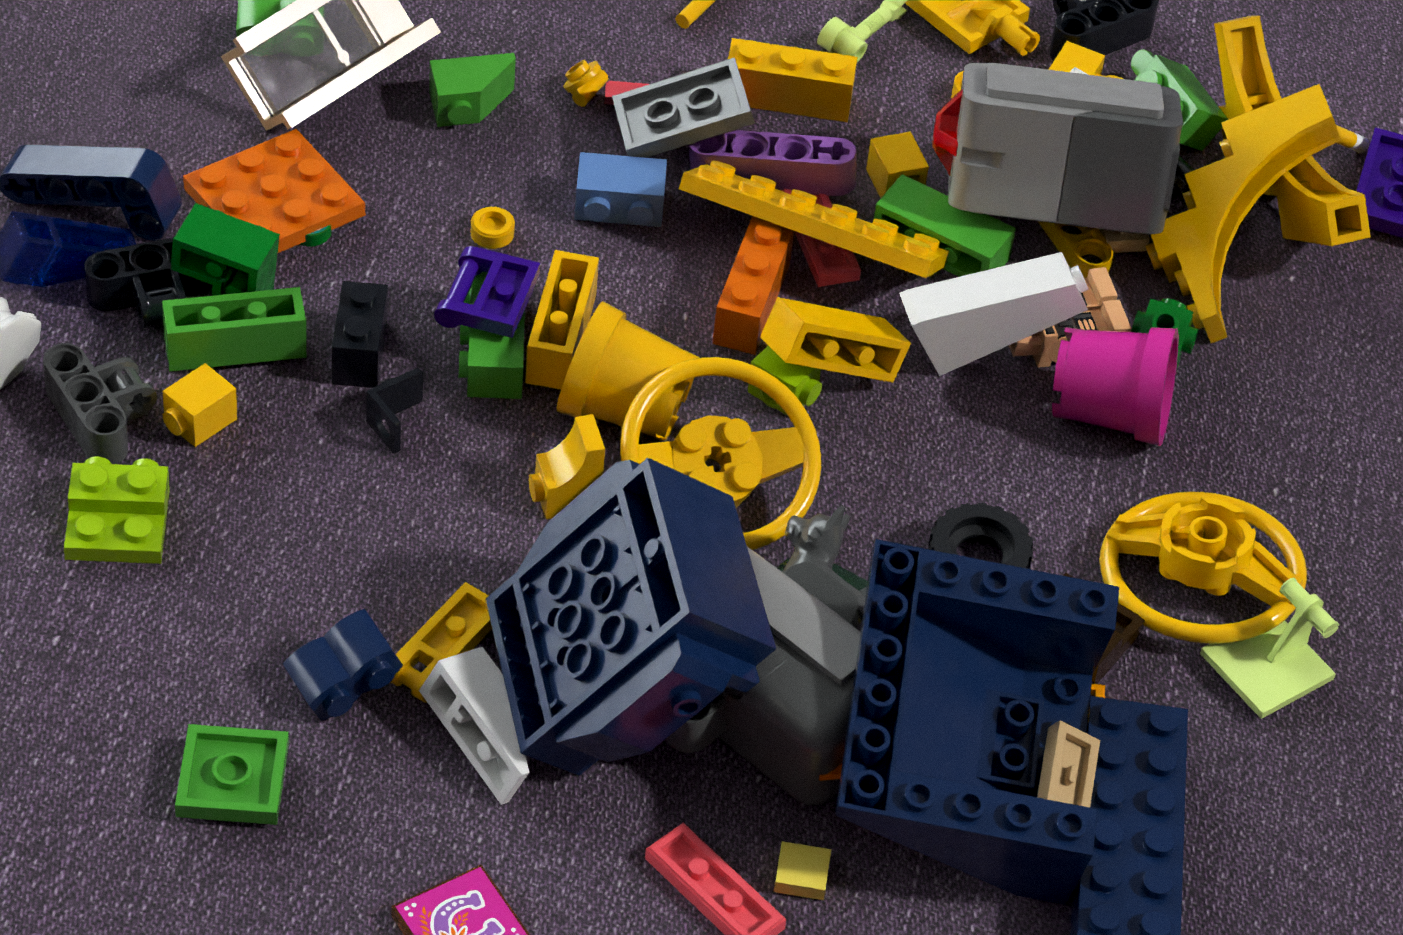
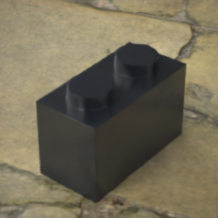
M342 281L332 343V384L369 388L378 386L388 320V285Z

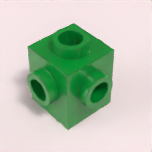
M1150 298L1146 312L1138 310L1131 332L1149 333L1151 327L1177 328L1179 334L1177 371L1182 353L1191 354L1199 329L1192 327L1193 311L1187 310L1186 305L1169 298H1163L1161 301Z

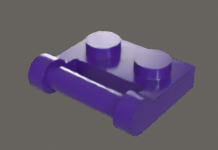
M474 246L464 248L458 260L460 269L446 299L441 300L435 310V320L446 328H455L458 325H463L513 338L540 276V263ZM487 272L474 304L464 303L476 275Z

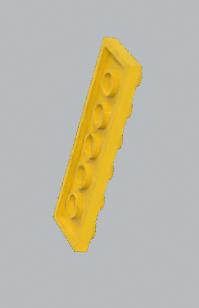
M711 161L710 165H700L697 168L684 172L679 185V190L924 278H928L944 268L949 254L948 250L938 247L940 241L933 237L915 233L913 238L897 232L899 227L891 222L882 219H873L872 223L856 218L858 212L852 208L839 204H833L832 208L822 206L816 203L817 197L810 193L795 189L792 190L791 194L775 189L777 184L775 181L758 175H751V179L741 177L735 174V167L723 162Z

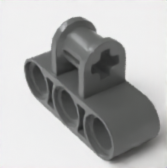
M60 343L48 348L43 357L45 389L48 398L88 458L99 456L108 459L112 464L122 462L128 454L127 422L141 417L153 408L157 400L156 391L151 385L143 382L139 376V367L131 358L122 357L94 367L84 351L74 344Z

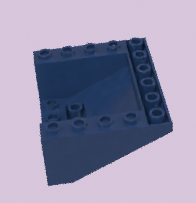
M876 539L871 554L835 815L1016 896L1066 905L1093 856L1097 809L1037 798L1048 727L1061 720L1087 733L1092 675L1115 631L1119 587Z

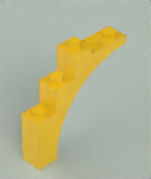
M1252 15L1214 23L1226 105L1219 106L1225 116L1231 119L1282 99L1275 83L1266 51L1260 16ZM1222 127L1223 140H1226L1227 137ZM1312 155L1283 174L1263 193L1277 196L1282 237L1285 239L1335 246L1371 237L1365 194L1350 190L1333 179Z
M1320 84L1221 122L1227 137L1226 140L1219 142L1225 158L1184 174L1190 191L1183 193L1188 210L1166 218L1163 232L1150 234L1153 243L1145 245L1154 269L1163 267L1169 283L1177 280L1183 297L1192 295L1194 303L1187 305V309L1193 311L1192 322L1194 327L1198 329L1205 328L1210 343L1227 338L1221 312V278L1228 249L1239 225L1258 198L1283 174L1309 156L1341 141Z

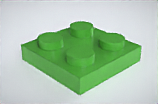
M188 724L175 802L176 817L277 825L289 746V732Z

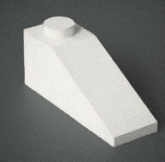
M483 647L439 660L419 692L501 805L508 803L529 774L526 755L520 753L503 674Z

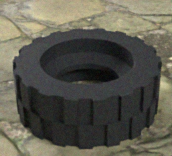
M966 503L961 504V507L955 509L952 507L946 511L944 516H939L935 522V527H932L928 549L957 555L956 550L960 543L981 541L995 546L1002 552L1003 559L1001 564L1030 569L1034 543L1032 537L1028 534L1029 529L1019 521V517L1015 514H1010L999 506H989L987 503L972 505Z

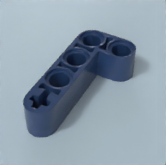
M22 145L16 150L0 175V191L8 199L17 203L121 207L130 229L138 237L150 241H157L163 238L182 205L181 196L165 160L158 153L146 148Z

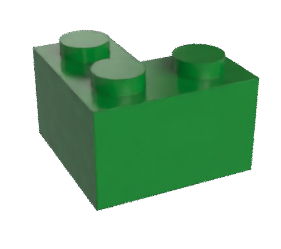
M195 203L173 238L171 270L213 285L212 296L274 290L280 234L267 230L262 226L232 217L219 210Z

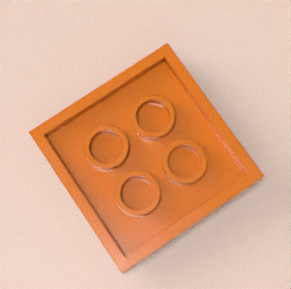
M297 129L183 176L184 189L196 203L280 234L278 253L306 242L305 235L329 225H331V230L366 216L365 202Z

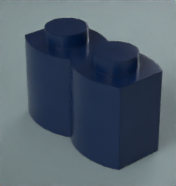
M365 609L343 618L324 637L317 638L303 645L283 663L308 705L321 721L346 713L362 693L386 686L403 666Z

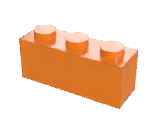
M752 216L716 307L712 344L756 355L761 342L760 335L775 304L790 265L794 237L793 230Z

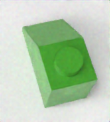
M505 53L430 60L429 94L437 127L480 123L514 90L515 54Z

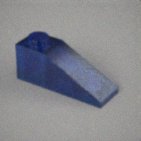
M11 211L0 231V277L3 282L39 287L85 278L84 264L89 256L100 251L136 245V241L130 229Z

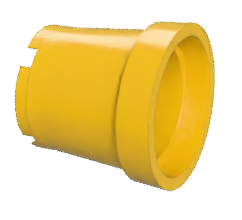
M602 301L588 322L573 355L559 394L556 410L559 413L572 417L593 414L594 418L623 426L630 404L647 382L663 370L677 363L700 357L626 320L625 312ZM694 378L674 385L654 402L643 421L641 433L663 441L667 440L679 417L677 413L682 402L685 403Z

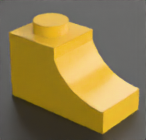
M593 414L575 417L571 431L560 444L546 453L536 454L535 474L529 475V489L533 502L540 501L546 519H552L603 474L605 447Z

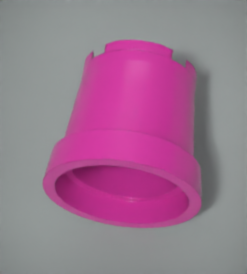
M1066 327L1064 333L1068 341L1061 340L1053 384V391H1060L1061 398L1060 404L1052 403L1053 417L1134 434L1136 441L1161 446L1167 429L1174 391L1179 343L1178 329L1151 327L1149 333L1083 330Z

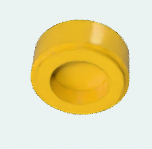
M485 207L473 214L470 233L473 241L484 248L497 249L508 245L514 238L515 220L507 210L499 207Z

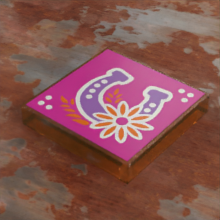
M482 865L391 906V916L404 935H530Z

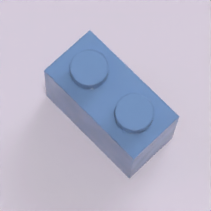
M580 152L574 220L661 227L667 159Z

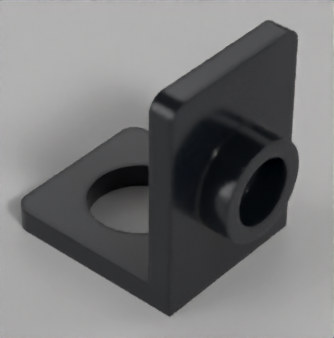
M415 368L398 377L387 379L380 385L366 391V422L393 454L401 450V423L395 414L415 406L423 400V372L419 368ZM385 419V421L387 422L390 433L386 430L382 420Z

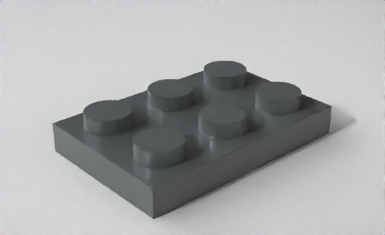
M735 57L612 96L627 155L633 157L650 158L669 150L695 144L698 141L755 124Z

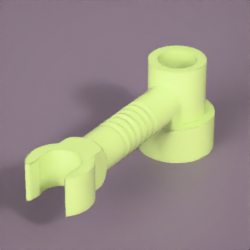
M884 0L880 8L855 28L853 26L850 27L838 17H833L822 28L817 44L829 53L837 52L842 55L858 57V62L868 47L865 40L887 22L900 19L907 12L902 5L908 0Z

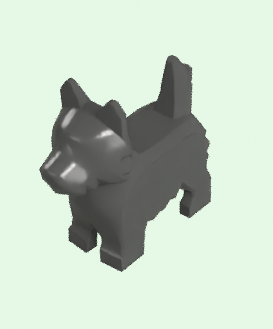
M841 505L832 516L821 513L814 515L810 519H803L795 515L791 516L787 523L785 536L791 541L794 552L782 572L861 632L867 586L859 591L832 570V565L840 552L844 531L850 520V516L847 513L844 515L845 507Z

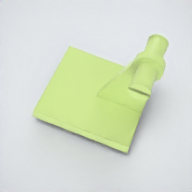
M1290 578L1283 583L1279 591L1296 607L1295 614L1289 623L1284 620L1268 632L1243 641L1208 644L1202 647L1200 652L1201 656L1260 719L1334 680L1336 675L1307 643L1313 626L1324 638H1328L1337 631L1339 623L1322 608L1324 602L1316 594L1310 595L1295 578Z

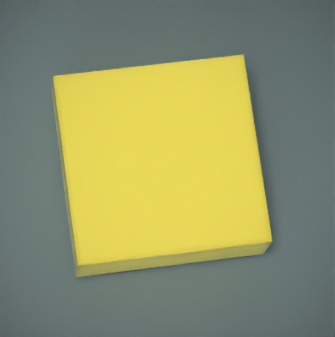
M782 841L774 892L824 900L832 849Z

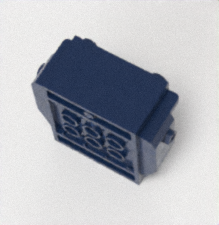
M646 458L641 464L632 460L616 462L547 522L517 572L486 598L520 753L579 776L599 759L610 762L650 752L719 696L726 686L742 692H748L760 681L756 666L776 650L733 497L650 458Z

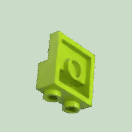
M99 456L90 457L84 463H73L68 493L69 513L64 542L65 560L161 564L170 492L168 466H159L157 462L147 458L138 459L132 465L112 464L108 459Z

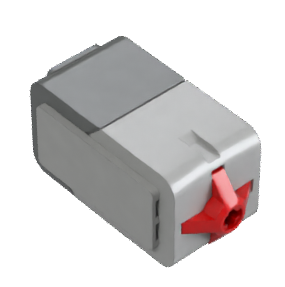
M969 63L964 67L961 90L936 113L932 147L949 174L948 203L959 210L978 214L1135 234L1161 233L1164 230L1167 212H1169L1180 150L1179 142L1183 125L1180 96L1174 89L1151 82L1000 63Z

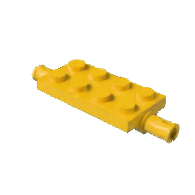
M908 0L905 2L907 6L968 54L1001 37L1015 48L1019 54L1025 56L1028 52L1031 53L1040 41V35L1024 24L1028 21L1030 8L1020 0Z

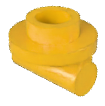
M582 60L566 72L565 76L568 80L563 87L567 93L572 94V99L578 106L584 107L608 81V75L601 69L597 61L588 64L586 60Z

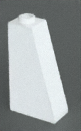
M1059 252L907 289L899 294L912 328L939 376L1087 311L1088 308L1081 293L1089 290L1079 266L1076 265L1070 268L1063 253Z

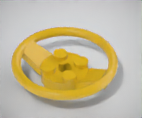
M703 357L677 363L663 370L647 382L637 393L625 415L620 439L621 461L632 460L641 464L646 458H650L731 495L736 508L751 494L758 484L803 467L799 488L785 511L769 524L743 533L746 545L752 550L767 546L785 536V530L790 517L795 515L803 518L812 505L821 475V450L816 429L805 407L795 394L776 377L754 365L720 357ZM702 376H724L738 379L757 387L770 396L784 410L794 426L791 428L751 432L749 424L742 419L708 415L692 420L689 424L684 425L674 441L639 444L643 421L654 402L674 385ZM708 458L720 464L721 470L719 472L714 471L713 465L707 467L705 462Z
M1176 492L1143 501L1118 516L1109 528L1100 549L1099 561L1104 584L1119 587L1118 603L1144 619V626L1165 636L1189 642L1206 644L1232 643L1266 633L1281 624L1296 609L1279 592L1283 583L1290 578H1295L1304 589L1307 583V569L1303 552L1287 528L1259 507L1243 500L1217 493ZM1249 524L1255 526L1272 539L1282 552L1287 568L1265 547L1255 541L1256 530L1255 528L1252 529ZM1119 553L1158 557L1160 561L1159 572L1163 577L1177 580L1189 587L1204 589L1212 595H1225L1231 590V585L1235 584L1271 607L1253 618L1229 624H1198L1169 617L1152 609L1131 592L1119 570Z

